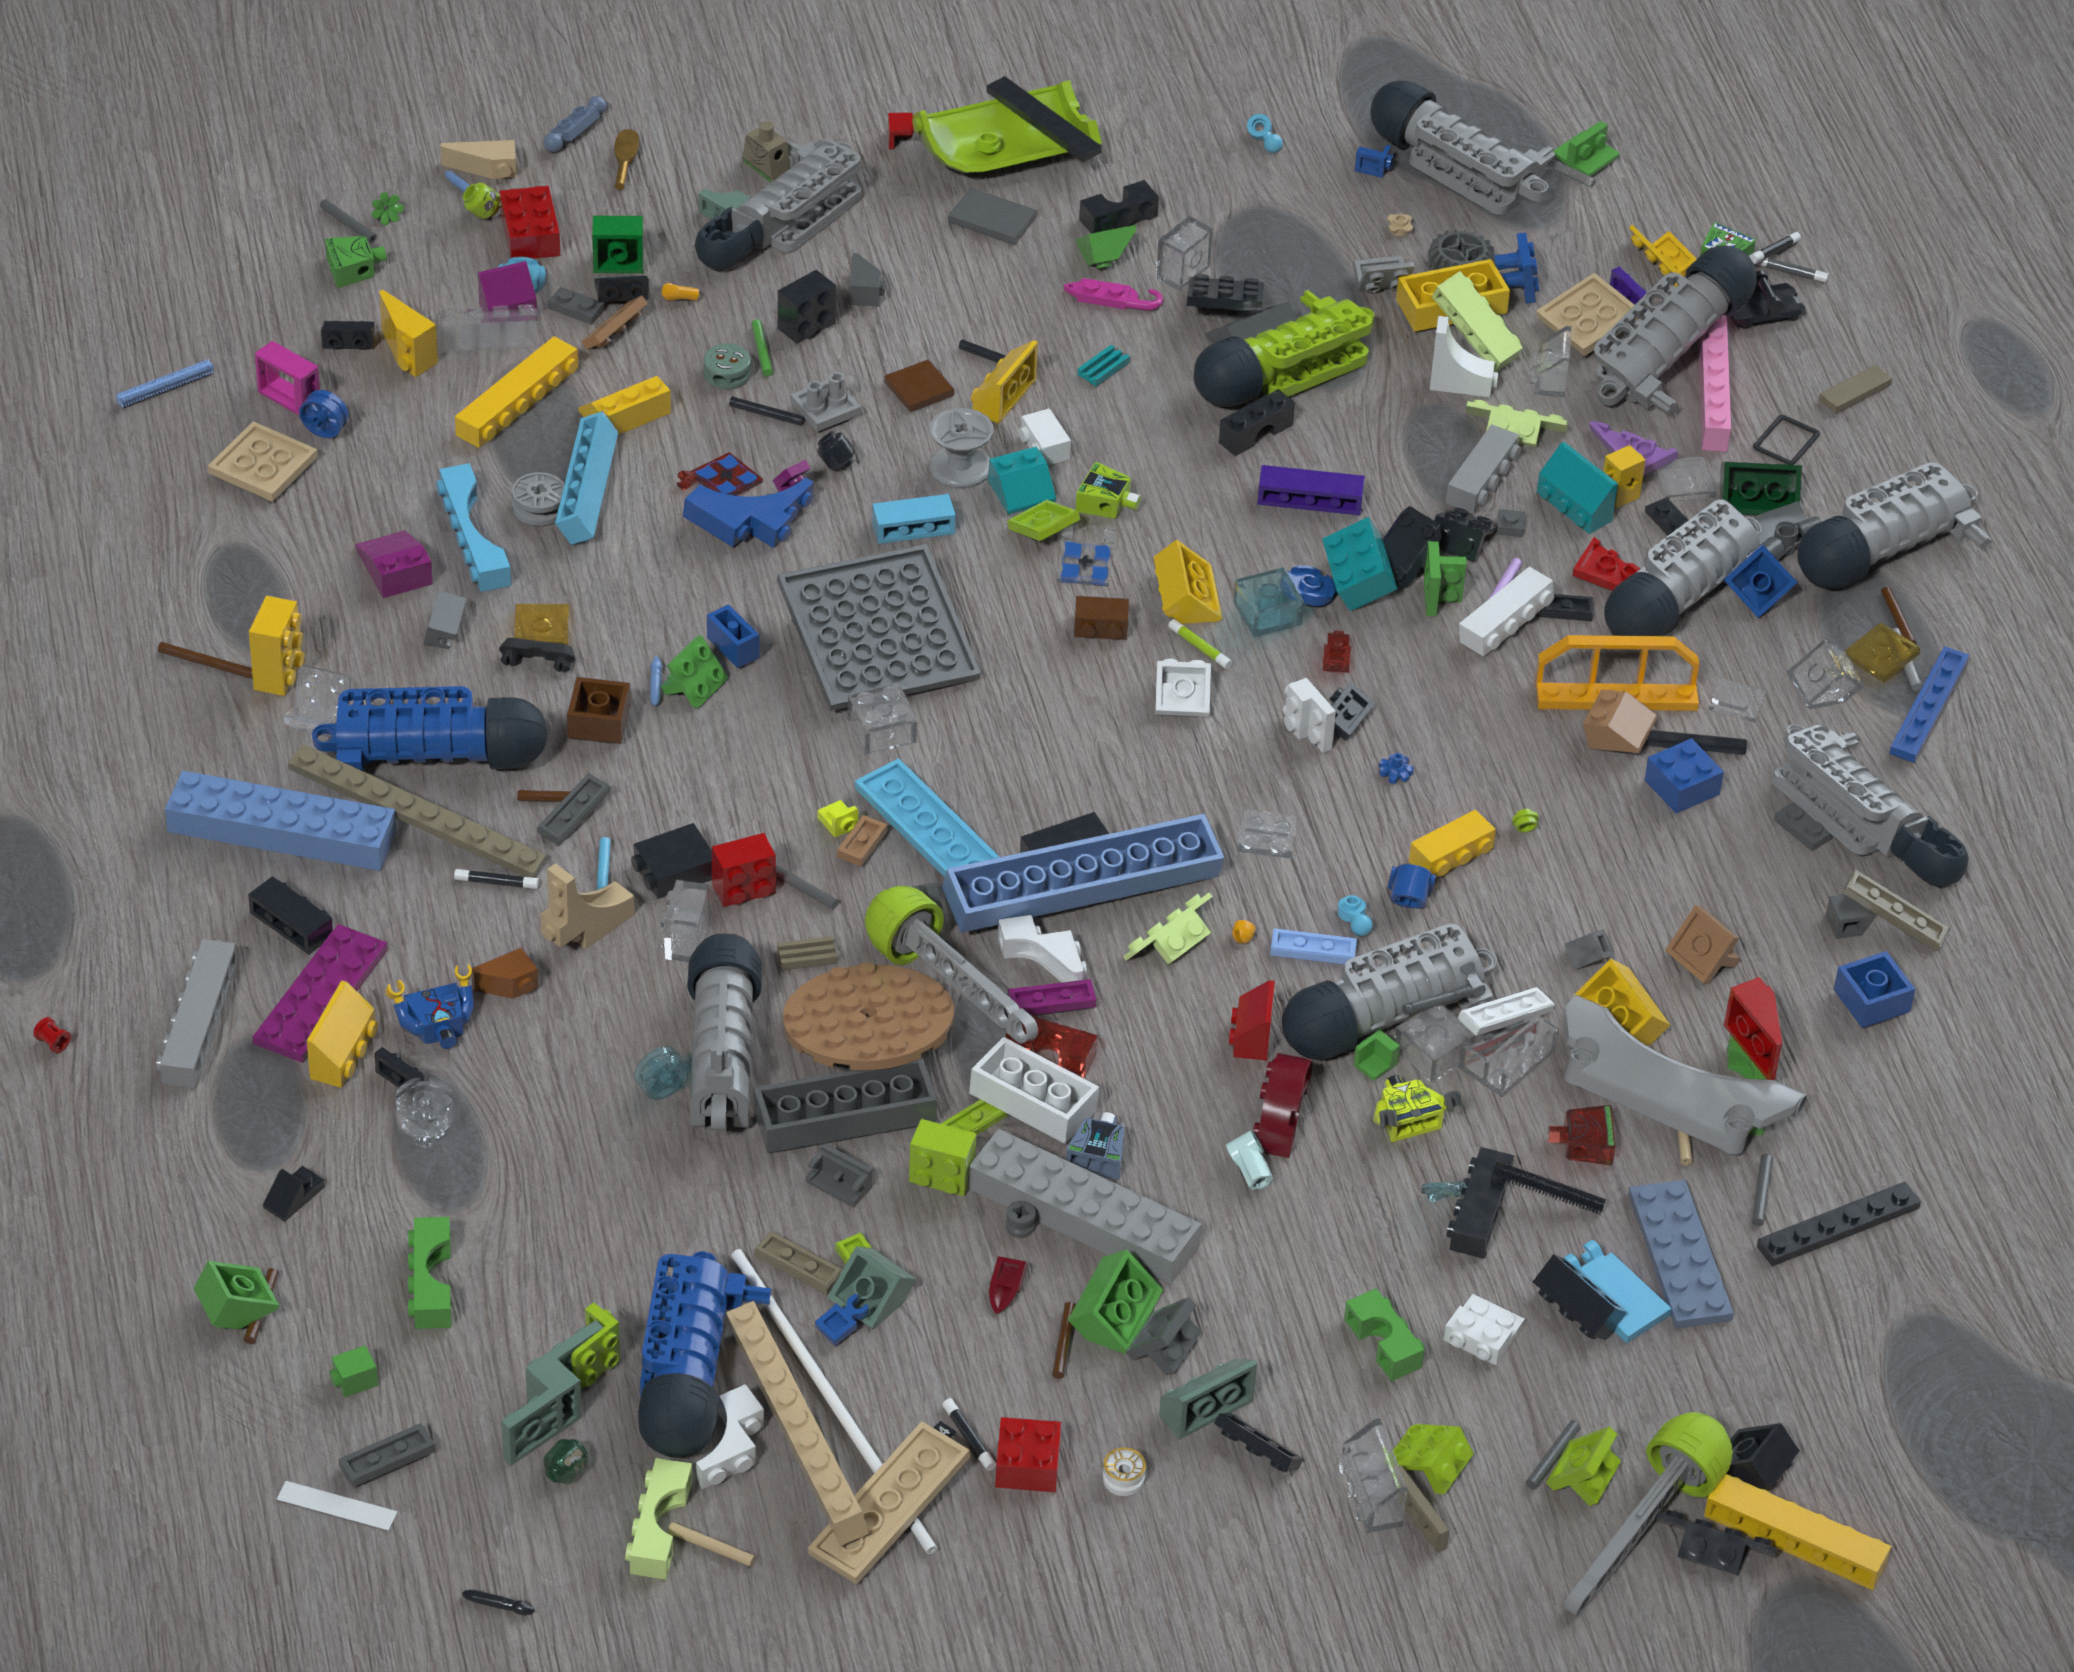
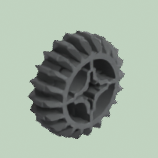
M1455 229L1454 232L1446 230L1445 234H1438L1437 238L1432 240L1430 249H1428V263L1432 270L1492 259L1493 263L1495 262L1494 247L1490 245V240H1484V235L1477 236L1475 231L1469 233L1466 229L1464 231Z

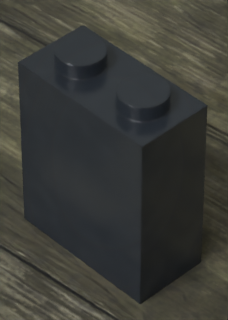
M694 823L633 844L634 856L631 857L632 866L636 872L641 873L646 888L652 890L657 899L712 880V849Z

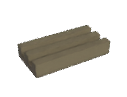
M833 936L777 943L781 970L837 963Z

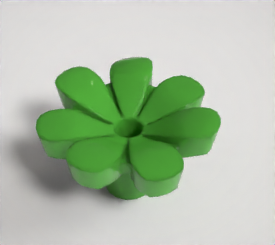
M381 193L380 200L374 199L372 201V206L376 208L372 211L373 218L377 219L380 217L382 225H388L389 219L392 222H397L399 216L396 213L404 211V206L397 204L400 199L399 196L393 194L389 197L388 193Z

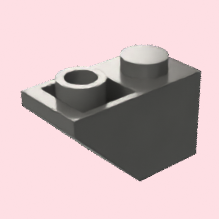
M1844 894L1829 896L1826 917L1836 939L1862 936L1877 917L1875 913Z

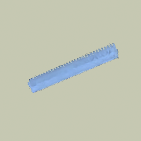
M209 359L201 361L166 376L117 393L116 401L122 408H124L123 404L127 407L126 403L130 406L129 402L131 405L132 401L135 404V400L138 402V399L141 401V398L142 400H144V397L147 399V396L150 398L149 394L153 397L152 393L156 396L155 392L157 395L158 391L161 394V390L164 393V389L167 391V388L168 390H170V387L173 389L172 386L174 388L176 386L179 387L178 383L180 386L181 382L184 385V381L187 384V380L190 383V379L191 381L193 379L196 380V378L199 379L198 376L202 378L201 374L203 377L204 373L206 376L207 373L210 375V372L213 374L214 366L210 363Z

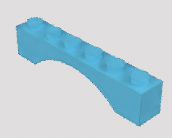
M470 463L439 469L440 480H436L437 492L439 496L443 495L445 512H450V525L452 530H457V544L459 548L463 547L462 552L465 564H470L469 572L472 582H477L480 592L511 586L510 565L504 549L482 537L469 519L471 509L477 500L476 478Z

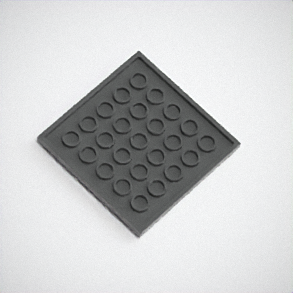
M927 544L778 574L777 583L830 711L980 679L981 671Z

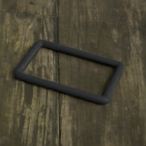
M1779 415L1754 443L1753 448L1787 465H1794L1819 437L1820 432L1786 415ZM1781 420L1814 434L1792 460L1759 446Z

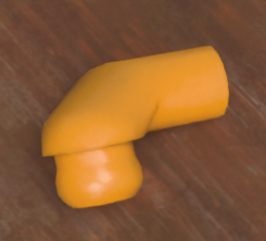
M666 283L662 286L661 294L668 301L680 299L697 301L699 289Z

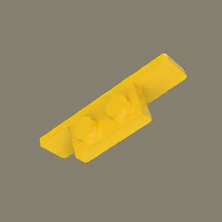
M1633 224L1628 227L1632 234L1630 237L1631 242L1637 249L1642 247L1645 250L1644 254L1652 264L1655 261L1659 264L1658 269L1664 276L1674 272L1685 277L1687 268L1697 259L1670 231L1651 244Z

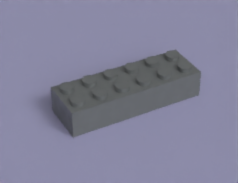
M923 1058L887 1069L850 1070L754 1088V1112L767 1153L914 1127L919 1125L921 1119L936 1123L937 1099Z

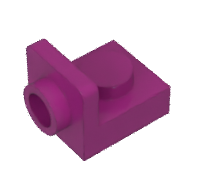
M803 460L786 468L772 481L777 490L781 492L803 480V475L811 468L807 461Z

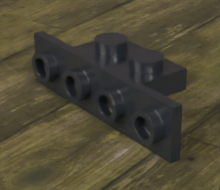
M1666 1510L1665 1514L1658 1512L1657 1522L1685 1530L1677 1556L1680 1559L1737 1576L1745 1548L1772 1557L1777 1555V1548L1773 1547V1542L1768 1539L1755 1537L1753 1541L1743 1538V1532L1735 1529L1725 1528V1532L1713 1529L1714 1524L1705 1520L1696 1519L1695 1523L1683 1520L1684 1515L1675 1511Z

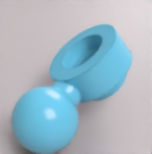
M1264 114L1253 115L1247 122L1250 136L1256 140L1264 139L1266 151L1270 153L1279 152L1282 149L1283 141L1279 135L1271 134L1272 124L1270 119ZM1257 127H1264L1262 131H1256Z
M1354 895L1342 898L1338 902L1339 918L1346 922H1351L1350 926L1354 934L1358 936L1368 935L1372 930L1373 923L1371 918L1365 915L1366 903L1364 900Z

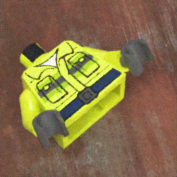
M1393 1075L1385 1081L1386 1088L1382 1090L1381 1100L1376 1103L1373 1121L1381 1129L1387 1128L1391 1142L1442 1129L1444 1110L1451 1112L1453 1107L1463 1106L1461 1093L1459 1091H1450L1440 1095L1430 1088H1426L1420 1080L1403 1083L1400 1076Z

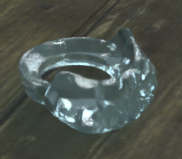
M1462 1180L1451 1183H1426L1421 1186V1193L1427 1194L1429 1200L1435 1202L1449 1196L1458 1197L1466 1184Z

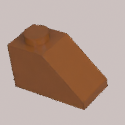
M522 948L472 968V988L477 992L514 999L538 988V969Z

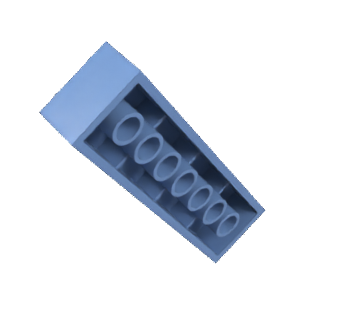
M188 771L181 772L165 808L167 832L378 871H381L397 832L395 809Z

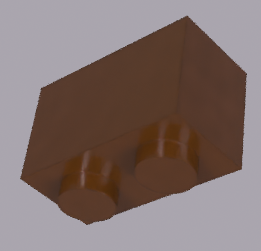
M1076 596L1074 637L1127 640L1129 599Z

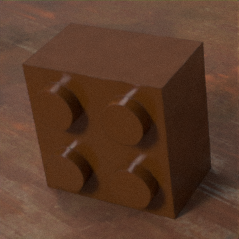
M576 677L567 712L568 738L621 744L631 707L630 683Z

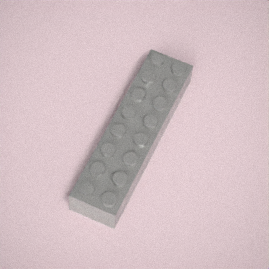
M998 1129L969 1165V1190L1007 1208L1015 1201L1029 1202L1036 1210L1035 1221L1107 1255L1127 1249L1151 1276L1170 1285L1200 1246L1202 1223L1003 1130Z

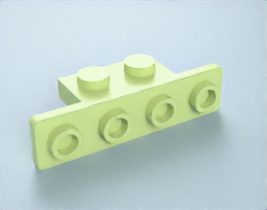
M1483 400L1467 401L1466 412L1468 414L1489 418L1487 430L1493 424L1519 434L1518 444L1536 447L1540 428L1564 433L1567 432L1568 428L1567 420H1563L1564 418L1559 415L1550 414L1547 417L1538 415V412L1526 409L1523 412L1513 410V407L1508 405L1496 407L1488 405Z
M1207 893L1202 898L1199 894L1195 895L1185 903L1188 907L1185 911L1182 912L1178 908L1166 917L1168 920L1166 925L1163 926L1159 922L1148 930L1147 933L1150 937L1146 940H1143L1140 936L1127 947L1130 951L1123 958L1127 961L1152 942L1167 964L1173 962L1211 933L1195 912V909L1209 900L1212 895Z

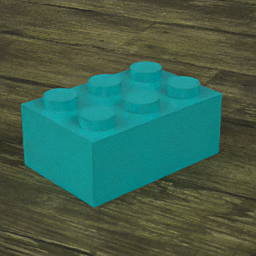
M1369 516L1322 538L1337 593L1349 611L1397 590L1382 535Z

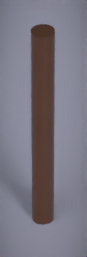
M159 643L158 652L253 679L251 667L168 643Z

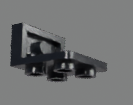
M1454 507V509L1436 514L1434 521L1438 522L1441 527L1439 549L1460 557H1466V559L1473 562L1478 560L1485 536L1497 531V526L1492 524L1491 519L1484 516H1477L1475 518L1468 515L1469 511L1463 508Z

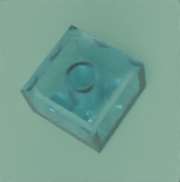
M1284 567L1235 579L1233 603L1253 637L1302 625L1305 602Z

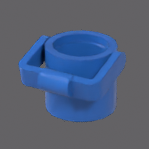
M1402 864L1397 867L1392 866L1388 881V889L1392 890L1391 901L1405 908L1419 909L1425 907L1427 897L1431 896L1436 875L1431 874L1428 869L1417 865Z

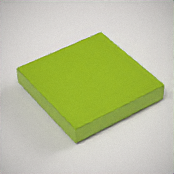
M1045 500L1009 519L1007 524L1009 530L1041 541L1079 521L1080 516L1079 512L1074 509Z

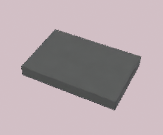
M970 187L948 215V222L1015 245L1036 218L1037 210Z

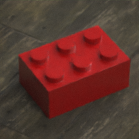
M549 185L500 190V214L510 259L514 257L537 259L560 256V232Z

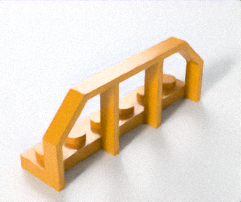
M1567 635L1538 654L1535 674L1538 709L1591 710L1601 690H1613L1629 693L1650 710L1698 711L1699 701L1696 683L1699 659L1693 651L1676 637ZM1571 648L1592 649L1588 683H1542L1544 665ZM1600 649H1640L1636 684L1595 683ZM1648 650H1674L1691 665L1688 684H1643Z

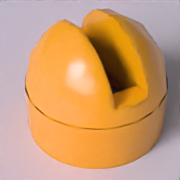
M1246 920L1235 921L1232 929L1234 941L1239 944L1250 942L1254 937L1256 927Z

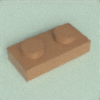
M862 815L838 847L837 858L861 867L887 833V824Z

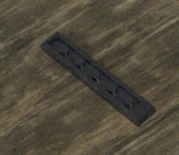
M1006 76L987 85L986 92L1080 161L1085 162L1101 153L1102 146Z

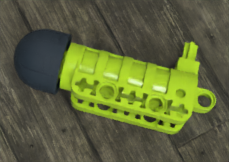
M1306 290L1304 295L1300 297V301L1311 309V313L1299 317L1296 322H1286L1279 325L1276 330L1269 329L1259 333L1256 338L1249 337L1243 340L1240 337L1231 336L1206 347L1200 353L1194 365L1193 378L1195 386L1200 395L1209 403L1228 407L1258 397L1261 391L1268 395L1279 389L1285 395L1291 396L1366 365L1368 362L1369 350L1360 342V338L1370 334L1374 324V312L1369 308L1358 307L1347 299L1339 302L1330 296L1319 299L1312 292ZM1293 378H1299V379H1302V380H1301V381H1296V380H1294Z

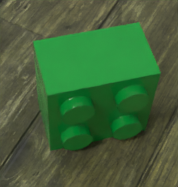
M593 215V273L643 274V216Z

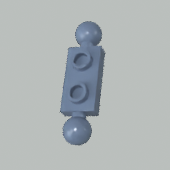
M593 96L589 99L587 107L579 106L573 109V113L567 118L560 120L558 125L545 136L543 140L545 149L549 152H557L562 148L563 141H572L606 111L607 103L605 99L601 96Z

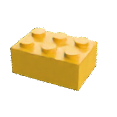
M266 595L249 630L254 690L285 696L289 686L294 685L296 671L303 666L305 657L304 652H301L303 633L299 630L301 613H298L297 601Z

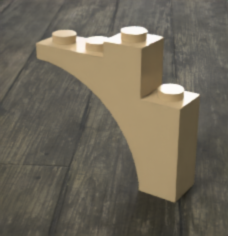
M556 863L547 869L549 908L540 914V930L545 939L554 942L560 948L569 941H572L587 949L635 915L634 895L616 881L596 891L578 893L575 878Z

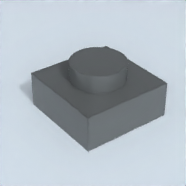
M1499 509L1497 535L1523 537L1525 512Z

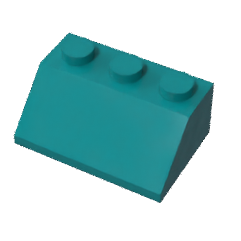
M1562 442L1539 472L1536 492L1575 522L1577 526L1591 534L1612 522L1618 483L1566 442Z

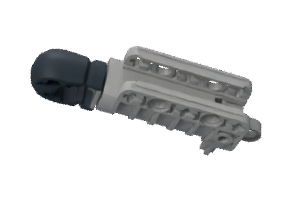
M820 139L816 143L810 141L801 147L787 140L789 155L796 158L797 163L736 209L729 207L721 215L716 216L705 224L697 233L694 247L698 259L709 268L723 270L737 264L752 250L764 249L768 245L783 252L796 250L861 200V187L850 179L858 173L861 166L860 155L852 151L851 145L844 142L836 143L829 139ZM838 203L837 206H832L829 204ZM800 227H807L805 230L798 229Z
M1822 724L1809 728H1804L1800 725L1788 726L1783 741L1788 752L1787 755L1792 758V763L1789 761L1783 766L1778 767L1772 777V783L1815 821L1821 823L1844 846L1858 855H1867L1880 850L1888 857L1896 856L1899 859H1904V863L1917 876L1933 886H1950L1964 876L1969 859L1964 844L1944 827L1938 828V822L1932 817H1923L1912 805L1900 799L1894 790L1887 788L1881 779L1874 777L1867 767L1860 765L1854 756L1845 752V750L1858 745V741L1855 739L1857 735L1854 732L1838 736L1834 731L1828 730Z

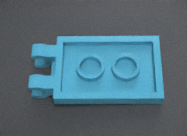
M1590 1240L1583 1245L1586 1252L1581 1254V1257L1587 1264L1582 1267L1573 1254L1570 1253L1564 1257L1627 1312L1613 1330L1626 1343H1629L1670 1316L1672 1308L1612 1252L1604 1256L1600 1246L1594 1240Z

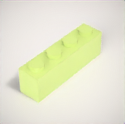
M1460 271L1437 286L1432 298L1480 357L1484 360L1495 362L1493 372L1499 371L1518 357L1523 349L1520 340L1516 335L1511 334L1505 326L1503 319L1493 312L1486 298L1480 296L1468 277H1465Z

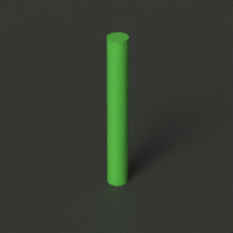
M755 319L751 324L762 373L764 376L769 377L773 374L764 331L761 321Z

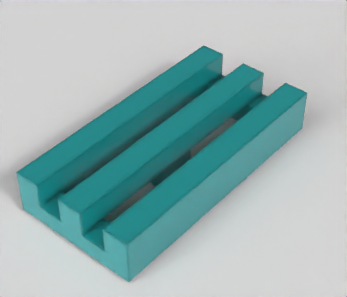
M1111 344L1077 368V375L1092 385L1098 386L1130 363V356L1128 354L1123 356L1120 349L1115 351V346Z

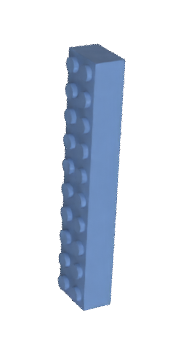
M1204 813L948 868L942 888L962 933L998 925L1000 919L1027 915L1035 917L1218 877L1224 856Z

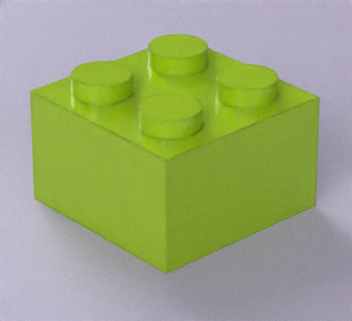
M921 1119L910 1143L909 1182L945 1191L949 1194L965 1196L968 1189L969 1165L976 1158L977 1133Z

